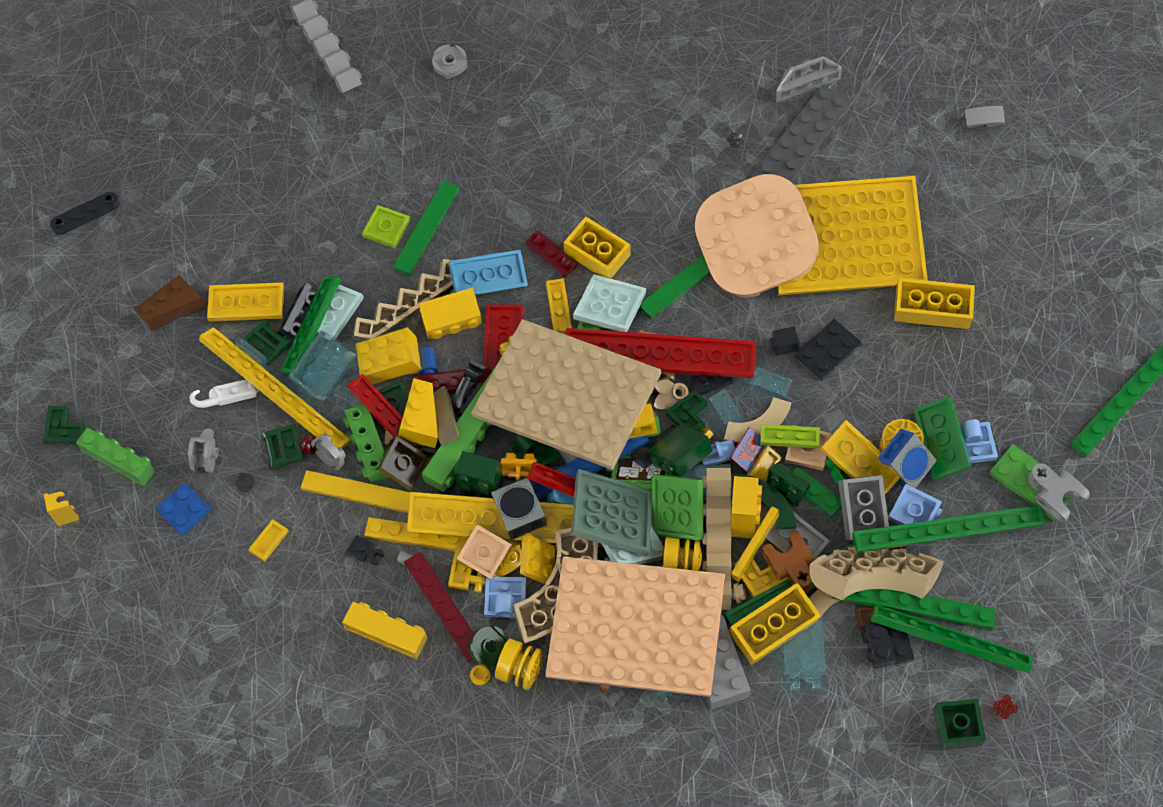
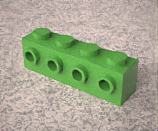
M363 404L344 410L346 418H343L346 428H351L352 434L349 436L352 445L357 444L358 450L355 451L359 462L363 461L364 467H361L364 478H369L371 484L389 478V476L378 470L384 457L382 456L384 449L370 411Z
M87 427L76 442L80 450L144 487L155 472L150 464L151 461L143 455L141 457L137 456L135 451L127 446L125 448L121 447L120 443L115 439L105 438V435L99 430L95 429L93 431Z

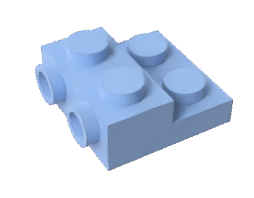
M905 484L888 519L899 525L931 521L933 519L938 520L942 509L939 508L942 501Z

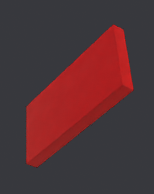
M487 304L483 365L491 366V372L502 357L499 351L501 349L500 345L509 342L508 338L514 335L521 320H524V305Z

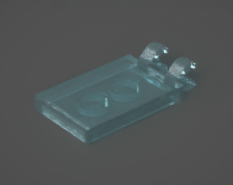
M823 617L783 644L784 678L791 679V692H799L800 678H811V691L820 692V678L826 677Z

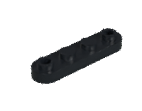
M107 192L54 217L51 220L50 226L55 234H66L116 210L120 205V200L115 193Z

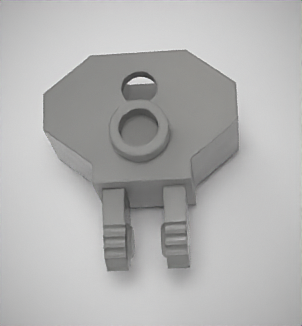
M210 428L203 430L200 437L190 439L188 448L190 470L198 471L199 467H205L206 472L213 473L215 459L218 457V447H216L215 439H213L214 431Z

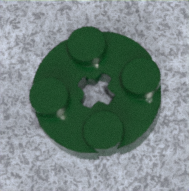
M485 626L479 628L470 638L468 651L477 664L486 667L497 666L508 636L499 627ZM486 642L493 643L491 646L493 648L492 651L486 650Z

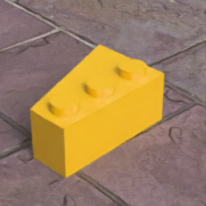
M414 378L398 437H402L409 442L435 448L438 432L433 385L430 382Z

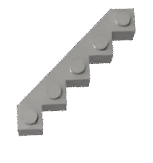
M300 0L290 5L289 7L299 27H302L308 42L312 43L315 53L320 61H323L331 79L334 78L338 90L344 93L361 85L360 79L362 77L359 70L350 66L349 61L351 59L347 51L344 52V50L339 48L338 44L340 42L337 35L328 31V21L317 13L318 6L315 0Z

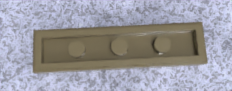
M445 386L433 392L438 438L443 447L460 437L449 392Z

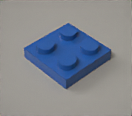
M186 483L155 508L181 536H184L212 511Z

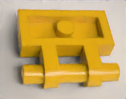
M456 548L448 587L468 591L469 584L471 583L475 584L474 592L482 593V588L486 584L485 576L479 572L477 576H473V568L457 560L462 549Z

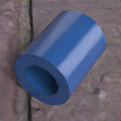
M430 347L419 349L422 369L419 370V374L438 372L435 349Z

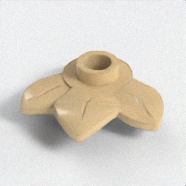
M670 380L658 381L654 388L660 394L654 401V407L660 410L669 409L688 395V388L682 383L674 384ZM680 390L681 396H677L675 391Z

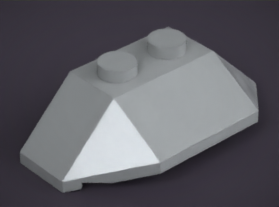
M822 56L788 68L784 71L778 85L776 102H781L818 88L821 85L841 79L842 67Z

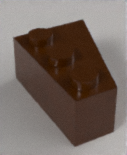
M178 275L138 305L135 310L143 323L152 331L172 323L174 319L184 316L185 318L190 316L189 313L205 310L206 306L195 290Z

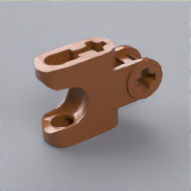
M795 530L789 533V543L792 548L788 552H778L772 544H767L762 547V555L777 580L787 577L792 586L798 583L806 593L812 587V580L809 574L810 568L808 566L814 561V557L799 532Z

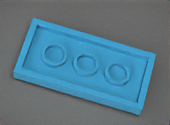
M521 250L448 262L455 293L473 287L475 295L528 286Z

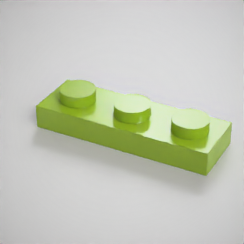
M761 424L760 445L819 448L820 427Z

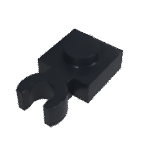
M356 535L347 549V554L362 562L369 558L375 566H378L379 562L374 557L376 555L384 557L382 550H373L374 543Z

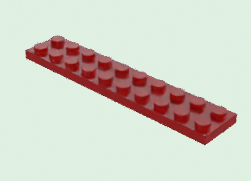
M576 328L566 329L567 336L636 361L654 365V367L661 369V372L754 379L756 341Z

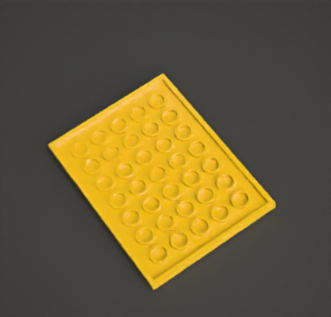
M915 176L795 185L802 196L815 228L819 250L813 267L807 274L796 281L791 280L777 286L778 296L896 287L899 278L928 281Z

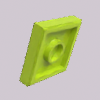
M377 205L362 232V237L395 249L411 220L410 216Z

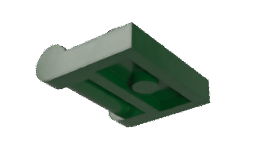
M262 320L241 341L243 346L268 366L292 345L290 339L281 336L265 320ZM266 332L280 344L278 346L274 345L261 333Z
M295 424L270 430L262 434L269 455L270 470H278L283 466L304 461ZM277 437L283 457L277 459L273 439Z

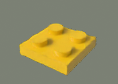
M529 534L523 536L520 574L545 584L555 567L556 546Z

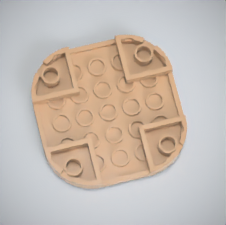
M773 174L758 175L716 192L705 200L696 215L695 232L710 273L722 290L736 297H756L761 292L791 280L796 281L810 271L818 256V237L802 196L793 183L781 176Z

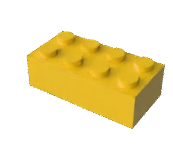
M899 278L895 294L894 321L970 329L973 320L975 285Z
M796 583L732 625L729 633L752 666L818 622L821 615L800 585Z

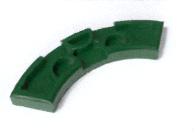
M732 474L733 486H734V476H739V477H753V476L743 475V474ZM758 479V485H762L761 502L767 507L768 511L772 506L779 510V517L775 522L776 530L796 529L795 516L786 498L771 484Z

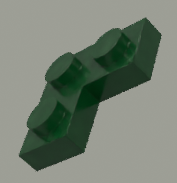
M694 390L665 411L666 416L677 426L683 424L700 432L705 428V423L696 414L707 407L708 403L706 399Z
M48 406L43 441L45 444H76L85 431L86 426L84 423H68V406Z

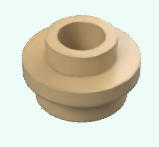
M735 583L734 588H731L732 599L736 600L737 603H742L743 600H746L745 588L743 584L738 585V583Z

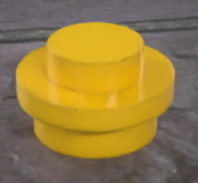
M477 665L470 671V679L475 685H484L490 679V671L486 666Z

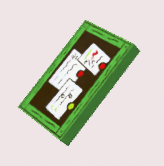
M626 455L617 461L612 470L611 479L652 489V475H671L653 465L643 469L631 460V455Z

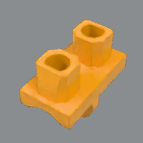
M506 453L505 458H501L502 476L516 477V480L521 479V477H528L533 461L537 463V459H535L534 454H525L524 459H516L514 453Z

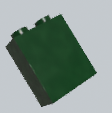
M681 424L649 450V454L654 467L660 468L670 475L682 477L713 450L707 435Z

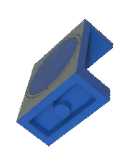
M902 428L878 457L882 464L891 467L901 478L899 481L900 485L905 486L907 484L913 488L918 486L937 461L914 433Z

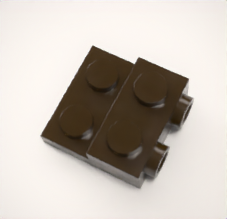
M396 436L388 443L378 470L410 490L415 485L428 456L421 449L410 445L406 439Z

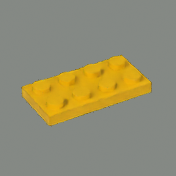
M284 284L209 285L207 319L209 322L283 319Z
M847 420L837 428L820 448L851 479L882 475L885 494L900 478L891 467L882 464L878 460L881 452Z

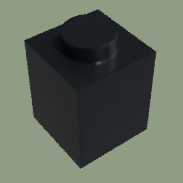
M795 326L772 331L769 344L771 350L774 349L776 356L798 351L799 339Z

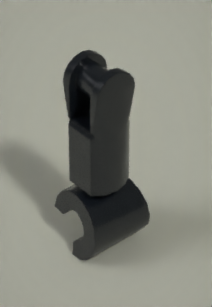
M471 358L464 372L465 376L451 400L453 410H459L461 404L466 401L475 381L479 380L486 369V366Z

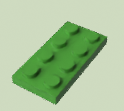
M1012 444L992 468L989 475L1032 506L1039 505L1035 500V496L1039 492L1028 483V475L1035 465L1041 463ZM1063 498L1064 505L1066 506L1072 498ZM1041 507L1042 513L1054 521L1055 519Z

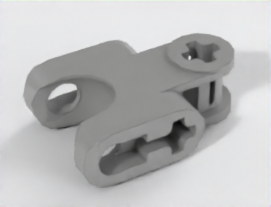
M1041 463L1035 465L1028 475V483L1039 492L1035 496L1036 502L1058 522H1065L1070 515L1069 509L1063 503V498L1069 497L1078 503H1083L1090 496L1089 490L1065 470L1056 474L1049 466Z

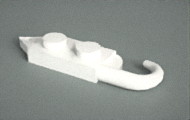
M245 379L213 387L209 392V399L198 401L195 399V395L200 393L199 390L193 391L189 399L195 407L206 408L254 398L260 390Z

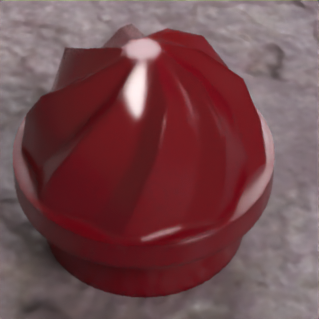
M305 436L302 439L300 446L305 454H316L315 452L318 449L316 446L312 448L311 442L316 437Z

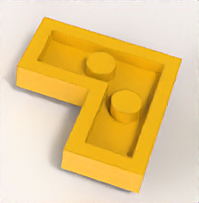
M754 559L741 578L752 598L788 579L785 577L777 580L770 567L761 571Z

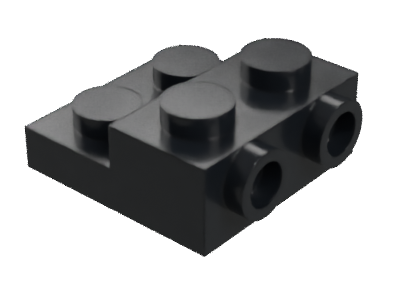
M878 623L865 625L863 632H861L864 644L867 643L869 650L867 651V658L869 663L873 664L874 669L914 661L915 658L907 633Z

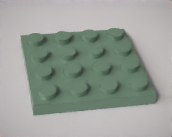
M578 469L575 480L571 535L647 556L650 552L652 490Z

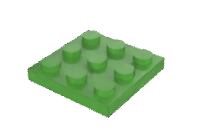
M660 474L652 475V527L657 535L703 540L702 479Z

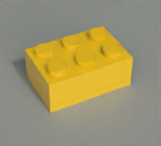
M586 216L564 241V253L599 276L610 279L631 255L628 242Z
M408 327L356 343L360 375L363 374L372 384L422 370L417 337Z
M734 476L731 537L752 539L759 528L762 485H758L759 478Z

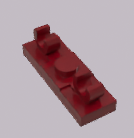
M539 230L535 231L526 241V245L562 277H567L578 267L573 259Z

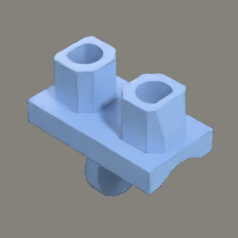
M733 440L720 443L716 441L714 444H711L713 451L702 460L703 467H709L732 461L729 457L735 449Z

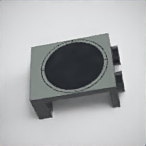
M528 478L516 480L511 485L499 487L491 492L510 540L547 525L543 510Z

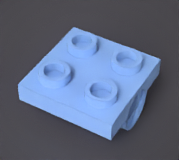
M968 420L960 425L971 463L997 460L998 455L989 422L979 423L978 420Z
M486 577L484 617L516 618L513 611L514 604L526 599V577H493L492 580Z

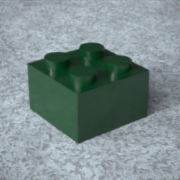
M462 451L455 469L458 487L465 492H477L483 497L492 496L491 492L499 488L503 477L500 461Z
M978 699L936 703L933 713L940 750L983 745L986 737Z

